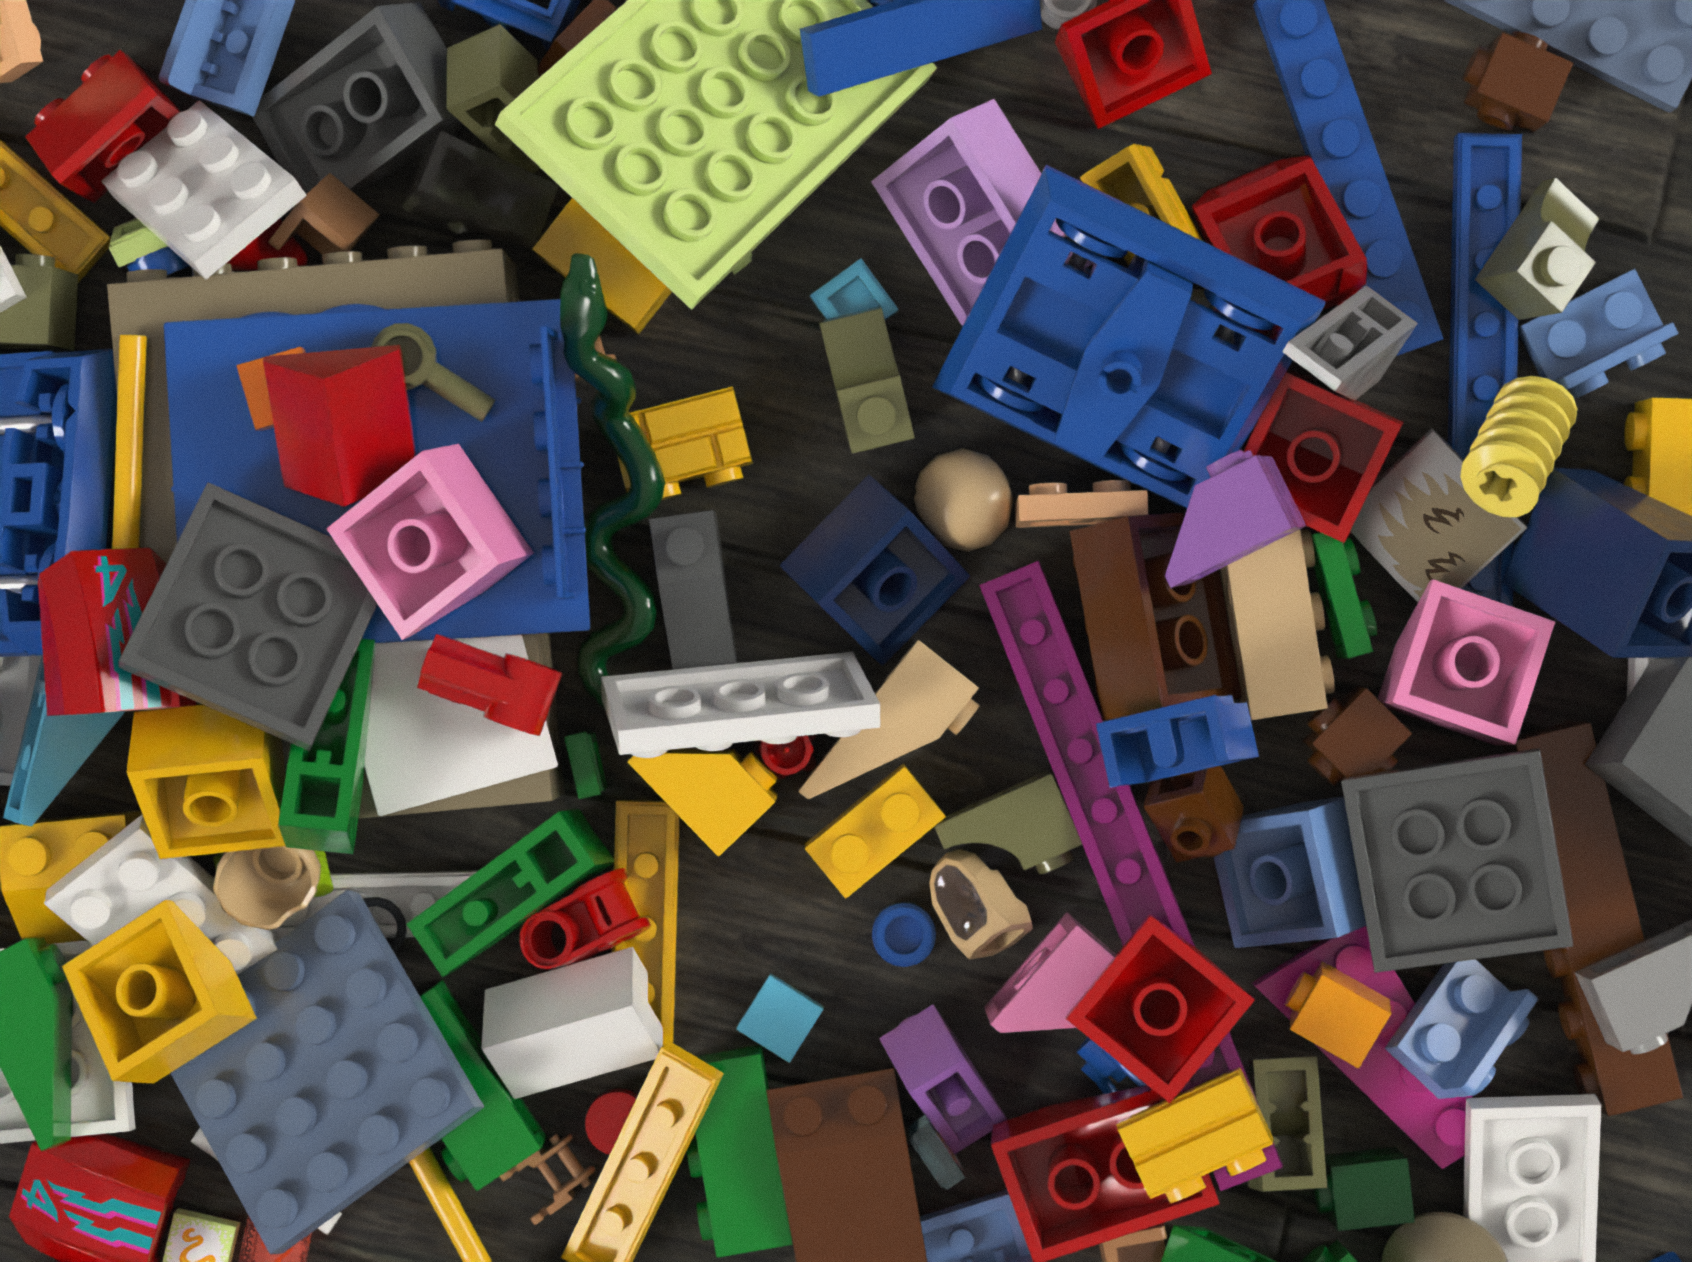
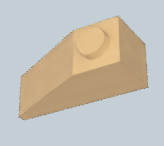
M916 640L875 691V695L880 702V728L861 729L854 736L839 737L799 787L798 792L807 799H811L939 739L947 728L957 735L980 706L971 699L979 687L921 641Z

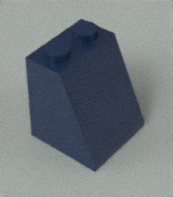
M1554 468L1547 479L1545 488L1539 494L1538 503L1529 519L1527 529L1512 550L1511 562L1502 583L1613 658H1678L1687 656L1692 658V516L1594 470Z

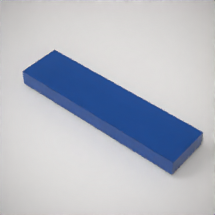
M896 0L800 28L808 91L820 97L1041 30L1040 0Z

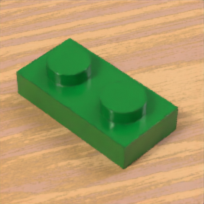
M1321 532L1311 534L1315 552V566L1312 569L1337 658L1349 659L1373 652L1370 637L1377 636V625L1369 601L1367 599L1359 601L1352 576L1360 574V564L1352 540L1347 538L1345 543Z

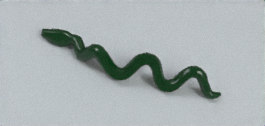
M575 253L571 257L570 270L563 281L560 293V328L565 340L563 354L569 368L597 389L590 401L592 418L624 464L631 485L627 493L597 506L584 523L586 528L587 568L604 585L613 590L624 605L622 617L592 632L582 642L577 656L578 674L585 691L590 697H594L605 710L602 702L601 677L609 676L606 670L607 659L640 644L654 628L657 614L656 597L650 585L641 575L618 557L612 545V538L620 529L651 515L662 500L665 479L655 452L629 411L636 397V386L630 370L613 358L596 351L594 348L595 341L607 320L606 303L594 258L586 254Z

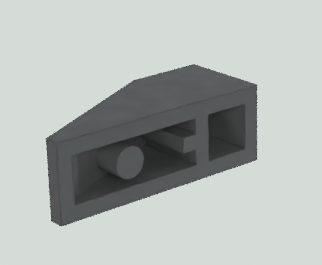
M710 510L649 519L672 669L737 663L716 512Z

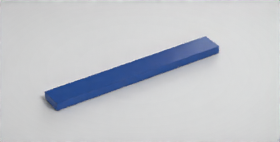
M1458 133L1454 136L1448 444L1463 459L1470 452V447L1478 436V431L1486 420V415L1494 404L1496 395L1504 384L1517 378L1518 319L1485 290L1475 278L1521 212L1522 134ZM1514 541L1462 589L1513 607V590L1503 584L1502 580L1511 562Z

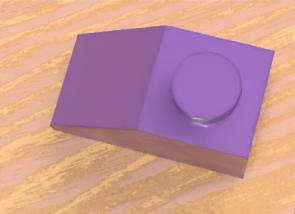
M934 1005L929 1006L917 1015L904 1019L896 1028L879 1038L909 1094L954 1154L991 1132L994 1124L1007 1120L958 1039Z

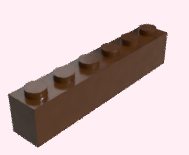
M1574 720L1521 733L1518 735L1515 745L1502 746L1504 753L1540 748L1574 942L1572 947L1543 950L1551 976L1553 978L1560 977L1565 1001L1558 1003V1013L1568 1040L1575 1039L1581 1063L1573 1066V1073L1580 1095L1595 1094L1601 1104V1112L1608 1117L1681 1099L1683 1095L1669 1038L1662 1046L1636 1055L1631 1054L1630 1050L1622 1052L1607 1044L1575 975V972L1644 941L1605 780L1584 765L1596 747L1591 722Z

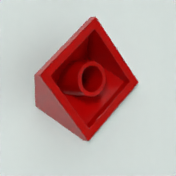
M1110 0L1062 23L1054 42L1093 123L1098 129L1212 74L1191 0Z
M400 345L264 357L263 365L284 487L345 507L365 498L416 456Z
M1149 914L1065 1018L1162 1098L1171 1103L1255 999L1195 946Z

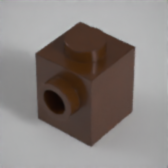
M1513 31L1511 35L1502 32L1487 48L1478 45L1463 76V81L1471 84L1464 104L1478 109L1476 116L1489 125L1505 130H1511L1516 125L1534 133L1549 122L1573 62L1546 51L1547 43L1534 35L1521 31Z
M1354 687L1341 702L1335 697H1331L1327 700L1328 708L1316 710L1307 721V725L1312 731L1302 741L1314 752L1307 759V762L1334 787L1345 777L1391 771L1398 761L1392 754L1412 734L1367 688Z
M1221 766L1151 781L1144 802L1146 812L1176 863L1199 857H1213L1224 851L1235 849L1244 806Z

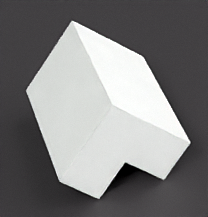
M633 947L485 990L481 1049L514 1099L654 1060L663 1046V1027L648 1003V972Z

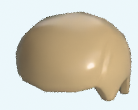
M960 448L937 455L920 472L915 485L916 494L914 501L916 510L927 530L941 545L966 552L991 545L1008 527L1013 506L1012 490L1003 470L988 455Z
M286 846L224 852L217 864L213 890L222 910L241 925L265 930L277 929L290 916L309 905L317 892V885L321 875V864L314 850L287 848Z

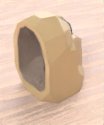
M958 849L946 853L933 868L929 882L932 905L952 942L969 960L994 956L1016 944L1033 929L1027 905L1016 898L998 870H990L976 854Z

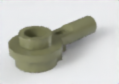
M409 323L393 324L384 328L374 338L371 347L401 346L407 390L424 385L480 422H483L496 399L437 362V349L433 340L422 328Z

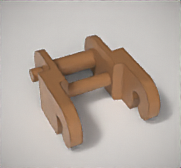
M570 1133L561 1139L557 1134L549 1138L553 1145L546 1150L542 1147L499 1176L504 1182L514 1172L522 1170L527 1165L532 1168L538 1167L554 1190V1199L529 1218L534 1225L541 1222L546 1215L553 1214L570 1202L575 1195L573 1188L578 1184H581L583 1188L591 1184L588 1177L596 1169L594 1166H589L585 1169L582 1167L567 1146L573 1138ZM555 1153L573 1176L564 1184L559 1182L545 1162Z

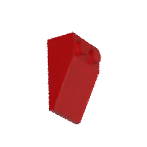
M1148 1085L1054 1104L993 1125L991 1147L1033 1262H1046L1220 1204L1209 1173L1201 1176L1206 1188L1170 1204L1165 1193L1152 1199L1148 1196L1116 1126L1120 1120L1165 1101Z

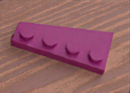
M1367 926L1338 938L1322 939L1252 982L1289 1020L1293 1010L1285 1006V1003L1294 984L1303 972L1313 976L1321 961L1389 998L1391 1015L1359 1069L1318 1045H1314L1441 1169L1465 1156L1466 1098L1473 1097L1438 1099L1385 1049L1415 1003L1395 970L1374 972Z

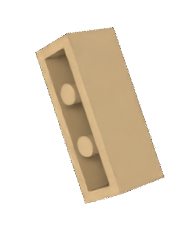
M1309 529L1291 533L1219 569L1242 694L1240 703L1247 702L1251 720L1327 709L1326 694L1334 693L1335 690L1330 658L1328 655L1320 656L1316 631L1324 630L1325 618L1320 594L1318 592L1310 593L1306 568L1315 566L1314 545Z

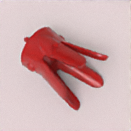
M817 734L797 736L795 740L785 744H769L761 740L754 741L753 744L755 752L762 756L764 763L778 779H784L786 776L801 770L810 771L815 768L817 759L812 755L814 749L811 744L817 737Z

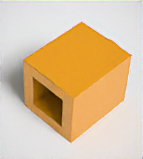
M1321 961L1313 976L1306 972L1299 976L1285 1003V1006L1293 1010L1290 1014L1291 1031L1358 1069L1391 1015L1389 998Z

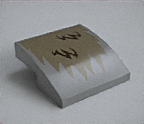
M1433 428L1374 482L1350 531L1417 602H1419L1430 580L1433 579L1462 589L1527 529V526L1520 517H1501L1487 512L1473 502L1464 490L1460 477L1464 459Z

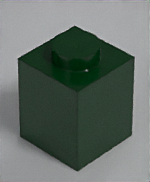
M1396 1147L1325 1155L1327 1188L1313 1189L1314 1200L1318 1213H1327L1328 1220L1338 1231L1415 1222L1408 1158Z

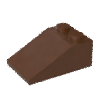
M894 1068L766 1090L796 1262H927Z

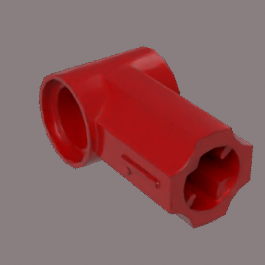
M436 634L423 662L417 688L454 703H461L484 711L483 716L499 724L540 736L562 672L516 655L505 653L503 657L441 634Z

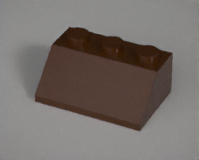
M1186 512L1126 516L1069 531L1074 554L1073 562L1078 577L1085 616V630L1089 639L1095 672L1096 692L1100 701L1103 721L1212 695H1232L1233 700L1242 698L1219 570L1193 583L1170 588L1165 577Z

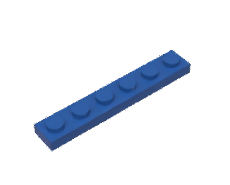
M1256 0L1253 8L1305 155L1312 158L1367 258L1366 284L1362 288L1367 285L1418 323L1396 356L1443 340L1439 324L1324 0Z

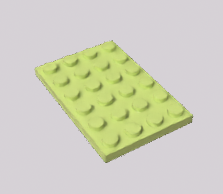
M627 0L500 112L495 125L692 310L930 79L937 67L933 63H929L818 97L808 91L800 28L872 8L873 6L867 0Z

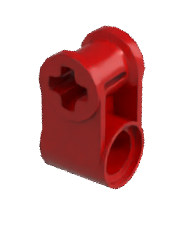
M615 869L586 882L575 889L571 895L528 918L520 931L519 940L522 953L528 962L537 968L543 969L575 964L601 951L620 945L648 930L651 927L648 917H640L624 884L628 878L625 869ZM555 923H558L563 928L566 935V946L562 953L555 948L551 938Z

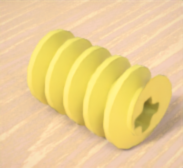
M1519 377L1504 384L1496 395L1494 404L1488 411L1486 420L1481 425L1478 436L1473 441L1470 452L1462 463L1460 474L1466 493L1474 503L1487 512L1501 517H1520L1529 513L1538 503L1539 494L1545 488L1547 477L1554 469L1555 460L1562 452V445L1568 439L1570 428L1576 422L1578 409L1574 397L1562 385L1542 377Z

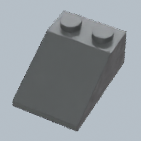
M420 2L375 7L262 96L256 114L252 117L279 165L297 180L305 194L329 173L335 176L352 192L358 194L437 148L465 127L446 109L447 48Z

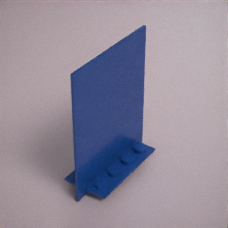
M561 299L164 323L173 471L171 491L174 492L177 542L207 482L332 537L327 528L361 500L343 507L284 487L274 427L263 431L255 430L236 365L297 347H303L306 353L368 348L372 346L374 338L384 328L393 324L409 323L422 328L432 338L437 349V362L496 399L483 422H480L424 385L407 390L416 455L424 450L459 444L534 554L482 594L403 640L378 605L363 639H373L375 643L434 640L436 634L456 639L590 630L585 545L586 528L584 527L581 469L584 464L580 461L577 404L581 403V398L576 396L575 372L569 368L563 354L565 340L560 328Z

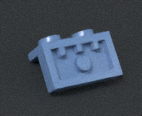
M1635 269L1571 300L1562 313L1540 316L1518 327V335L1539 376L1562 385L1566 390L1569 389L1574 399L1607 384L1609 380L1604 371L1623 361H1626L1631 371L1666 354L1661 342L1679 334L1673 322L1663 325Z
M1476 959L1444 963L1390 1039L1385 1049L1438 1099L1473 1096L1481 1092L1493 1079L1496 1068L1493 1065L1505 1047L1518 1040L1527 1029L1529 1018L1526 1016L1538 998L1529 989L1509 991Z

